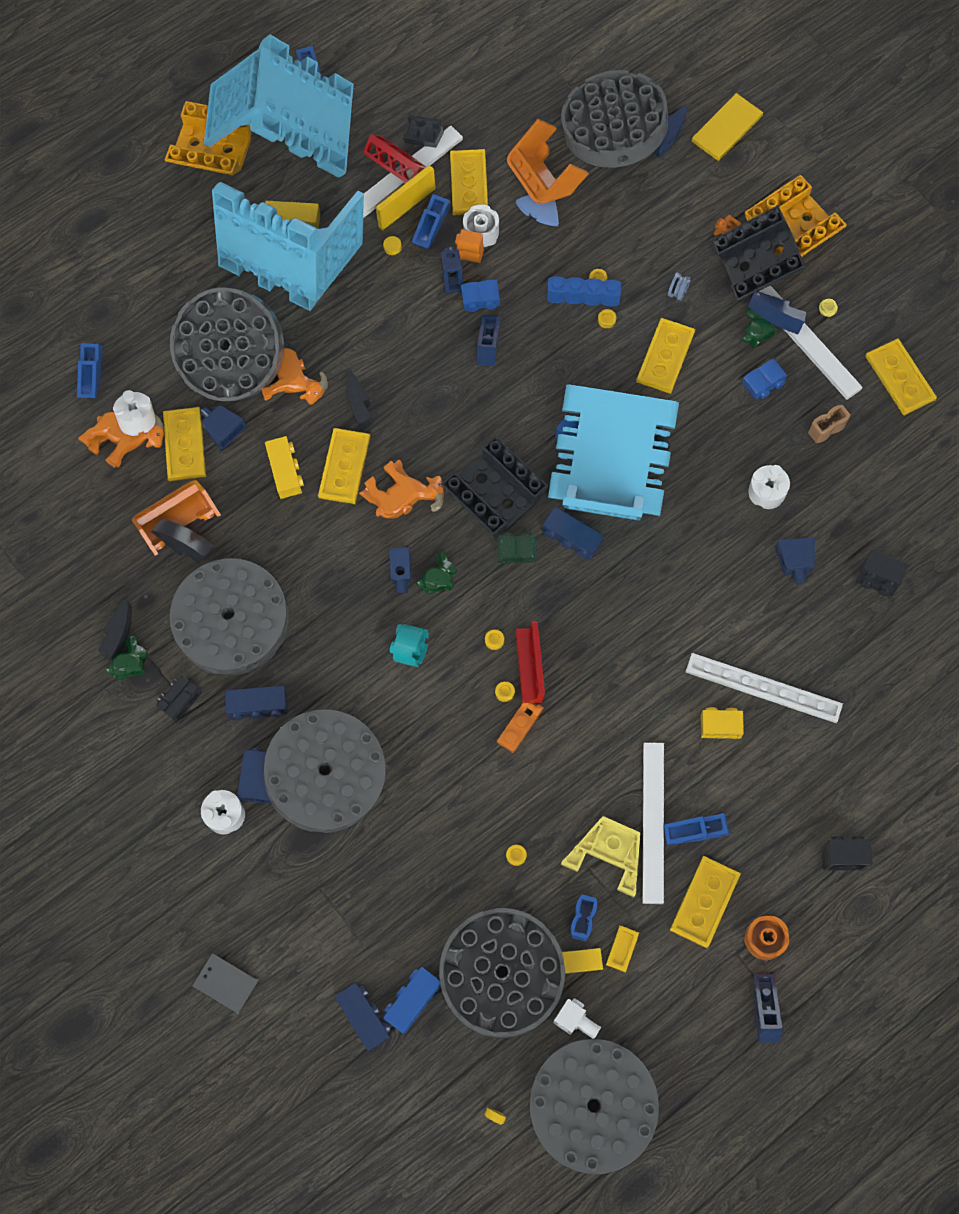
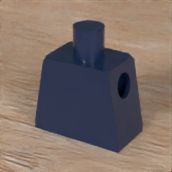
M447 247L441 252L445 292L462 291L463 278L459 250ZM455 271L456 276L450 277L449 272Z
M219 405L214 410L209 406H205L200 412L205 418L201 422L205 431L221 451L247 428L241 417L222 405Z
M815 538L778 540L775 550L783 573L785 575L794 574L796 584L807 582L806 573H811L814 568Z
M409 547L389 548L392 584H396L397 594L408 593L407 583H412ZM404 571V574L398 575V572Z

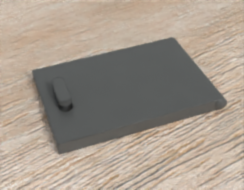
M212 953L193 987L233 1010L236 1014H239L257 984L258 979L251 977Z

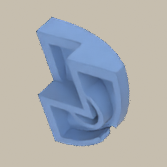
M530 195L516 200L517 206L525 215L529 216L530 214L532 217L537 218L536 221L540 223L558 226L559 220L555 200L545 204H538L532 200Z

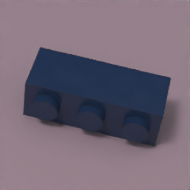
M556 507L543 524V532L546 537L552 540L556 539L564 548H571L583 559L591 560L603 543L604 536Z
M285 686L225 691L226 714L232 720H242L244 717L250 716L253 719L263 718V715L281 717L283 714L288 713L287 690Z
M354 983L336 995L335 998L367 1051L370 1052L391 1038L388 1034L391 1030L385 1020L381 1022L377 1015L380 1012L374 1002L372 1004L368 1002L366 997L369 994L364 986H358L357 983Z

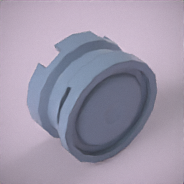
M677 272L670 285L668 296L671 298L674 296L677 300L682 301L690 284L691 277H684L681 273Z

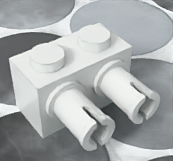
M575 998L572 1001L570 999L566 1001L553 1022L570 1035L574 1029H579L591 1037V1039H594L601 1029V1026L585 1017L586 1010L583 1009L584 1004Z

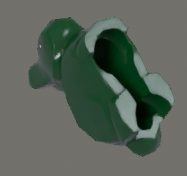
M751 308L746 311V316L753 321L749 322L745 330V336L743 337L745 343H749L752 347H757L762 341L775 336L777 329L771 322L758 315Z
M444 551L435 556L439 566L437 568H429L423 574L422 579L416 582L417 586L423 588L426 594L454 589L452 575L457 573V568L452 562L448 561L447 554Z
M131 636L125 641V645L129 650L128 653L118 654L112 660L111 666L106 668V672L113 675L118 681L145 673L143 659L147 658L148 653L142 646L138 645L135 636Z

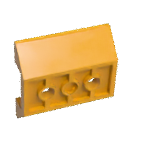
M186 101L181 113L183 121L176 146H169L165 161L228 175H234L241 171L251 142L250 125H241L214 145L208 147L204 145L208 105ZM195 141L200 142V143H199L198 145H196V146H192V145H191V144H192L193 142H195ZM228 148L233 149V150H232L231 152H229V153H225V152H224V151H225L226 149H228Z
M801 175L744 213L748 221L779 205L802 256L847 226L836 213L828 216L810 196L812 186ZM808 216L811 221H804L802 217ZM778 247L775 250V254H781L783 247Z

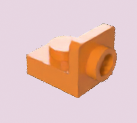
M731 215L723 219L720 218L715 225L714 235L723 234L742 223Z

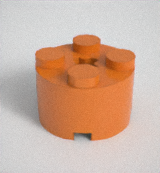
M761 916L747 927L744 942L748 951L754 957L761 960H771L781 955L789 945V931L781 919L775 916ZM769 934L770 941H764V935Z

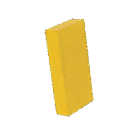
M619 926L606 966L626 973L639 932Z
M600 948L562 952L565 974L603 970Z

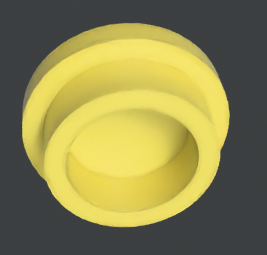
M825 299L819 305L820 313L826 317L835 315L838 309L833 299Z

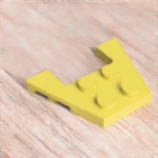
M603 816L580 843L574 847L570 854L565 857L561 865L578 872L585 855L590 854L625 870L617 890L635 897L640 832Z

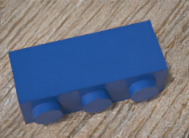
M423 967L413 971L409 977L410 983L407 987L404 985L396 994L398 997L394 1004L390 1003L383 1012L385 1014L383 1019L404 1035L441 986L440 981Z

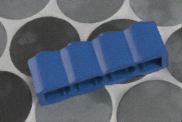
M559 276L548 279L547 301L585 303L587 305L603 304L610 307L617 306L620 303V281L583 280L576 277L565 279Z

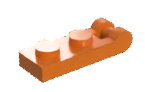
M522 703L497 740V743L514 753L544 707L535 703ZM527 709L533 711L531 716L525 713Z

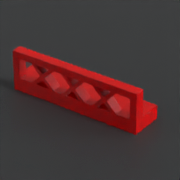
M370 134L363 154L405 183L409 181L406 171L410 169L414 171L413 178L427 167L380 135ZM373 144L376 145L377 153L375 154L370 153ZM382 154H388V162H383ZM397 161L400 162L401 170L398 171L395 170L394 165Z
M532 622L530 628H521L515 631L522 703H542L545 695L538 622Z

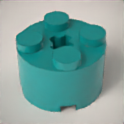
M398 624L395 642H392L390 645V653L393 654V660L398 663L419 667L418 663L422 664L426 655L428 644H425V638L429 639V632L427 629L407 624Z

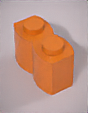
M461 229V233L457 234L455 241L460 259L481 263L484 251L483 234Z

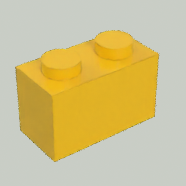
M714 707L706 708V710L702 711L701 738L741 739L743 736V711H737V708L718 710Z

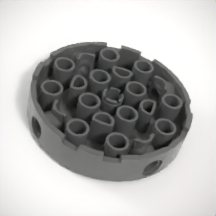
M627 70L607 71L586 79L584 84L580 87L576 86L568 95V100L563 105L561 114L565 141L571 152L588 164L608 168L634 164L649 156L665 138L669 122L667 100L661 87L653 83L651 78L641 73H638V75L631 74Z
M214 288L197 294L196 297L181 308L175 324L172 326L170 351L177 372H179L184 382L192 390L209 399L236 401L250 398L260 393L261 389L267 387L273 381L281 367L284 356V336L279 320L264 301L246 291L232 288ZM226 340H228L230 343V346L227 350L224 347V343Z
M220 559L197 568L181 583L171 604L170 626L178 646L193 664L204 671L217 675H241L263 666L275 655L280 645L283 644L288 631L289 609L278 582L261 566L242 559ZM228 615H234L232 619L226 620Z
M335 710L309 711L292 718L284 724L271 740L264 762V786L268 798L276 811L296 827L310 832L329 833L340 831L360 821L368 814L377 801L385 780L383 751L372 731L355 717ZM321 767L327 768L329 775H321L319 769Z
M496 908L482 911L469 917L451 934L440 959V985L449 1008L468 1028L489 1037H516L537 1028L554 1011L564 987V959L557 940L542 922L519 910ZM499 967H505L508 970V975L505 978H499L496 975Z
M580 1040L557 1050L540 1068L531 1089L530 1116L538 1140L555 1160L578 1172L605 1174L629 1165L647 1148L655 1133L658 1122V1094L649 1071L632 1052L606 1040ZM592 1099L599 1103V1110L597 1112H591L588 1109V1102Z

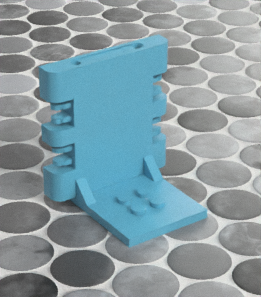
M268 35L262 40L258 50L211 84L204 145L211 147L241 125H250L251 131L271 142L276 140L282 142L285 137V144L289 146V151L301 158L305 156L311 157L313 154V159L317 161V166L336 177L346 174L353 83L336 73L329 78L323 76L321 79L320 73L317 72L318 62L307 56L301 62L295 60L293 63V58L289 55V45L272 35Z
M219 182L212 190L218 266L238 276L244 270L247 272L252 271L258 277V286L268 291H271L275 285L278 287L282 285L289 292V301L309 311L312 310L319 298L363 244L364 193L360 191L355 193L328 228L318 229L297 218H294L292 221L289 219L283 221L281 216L277 214V209L264 202L259 205L255 203L250 205L249 200L245 199L243 192L222 182Z
M566 385L562 411L580 414V417L565 415L564 420L579 422L578 429L567 426L563 427V432L577 434V437L558 434L556 449L574 452V455L559 453L558 457L561 459H571L573 461L572 466L559 464L556 469L571 471L569 475L552 472L548 498L563 500V506L566 509L639 521L642 518V514L660 516L664 490L646 487V484L661 486L662 481L647 479L648 472L655 474L664 473L663 469L649 467L650 464L664 467L669 466L671 452L652 449V447L668 448L666 442L654 441V435L667 437L670 436V432L658 430L656 426L675 429L679 402Z

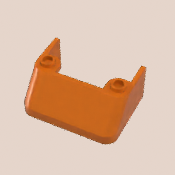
M540 119L536 120L511 150L507 157V163L532 200L538 204H545L571 195L589 173L586 170L569 164L555 180L544 164V160L549 155V146L546 141L557 128Z
M193 480L136 514L132 521L156 556L158 554L156 550H160L166 545L151 532L161 519L186 526L197 518L208 520L214 514L217 517L221 514L206 490L196 480Z

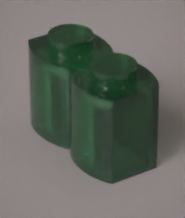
M505 533L498 537V563L536 562V536L531 533H522L520 536Z

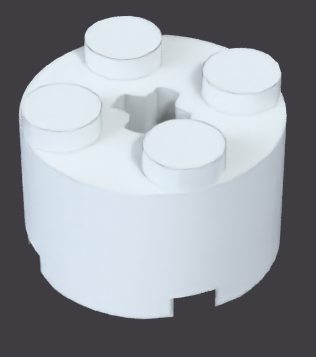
M475 205L464 214L463 230L482 233L484 247L494 245L499 235L498 214L487 205Z
M129 390L125 391L115 402L113 411L122 432L135 436L140 432L144 431L146 433L152 429L155 424V414L148 396Z
M767 465L759 468L753 474L749 485L748 493L751 501L765 509L778 507L784 501L789 490V477L778 465Z
M218 790L212 791L203 801L201 817L205 824L214 832L229 834L239 829L243 824L245 810L241 801L232 792ZM225 809L227 811L226 814H220L221 810Z

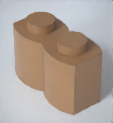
M843 405L835 406L828 414L817 417L813 421L808 433L815 443L823 442L831 434L841 431L846 426L850 414Z

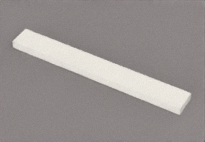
M450 126L444 130L436 148L424 146L412 157L425 166L432 165L461 142L463 138ZM401 166L397 167L395 170H401ZM410 169L406 171L409 180H411L412 175L414 173V171ZM390 173L365 192L363 218L402 187L405 182Z
M771 286L759 291L782 299ZM805 323L798 335L785 330L847 400L862 389L857 380Z
M694 653L691 654L686 673L834 723L838 722L843 703Z
M644 743L642 904H663L664 743Z

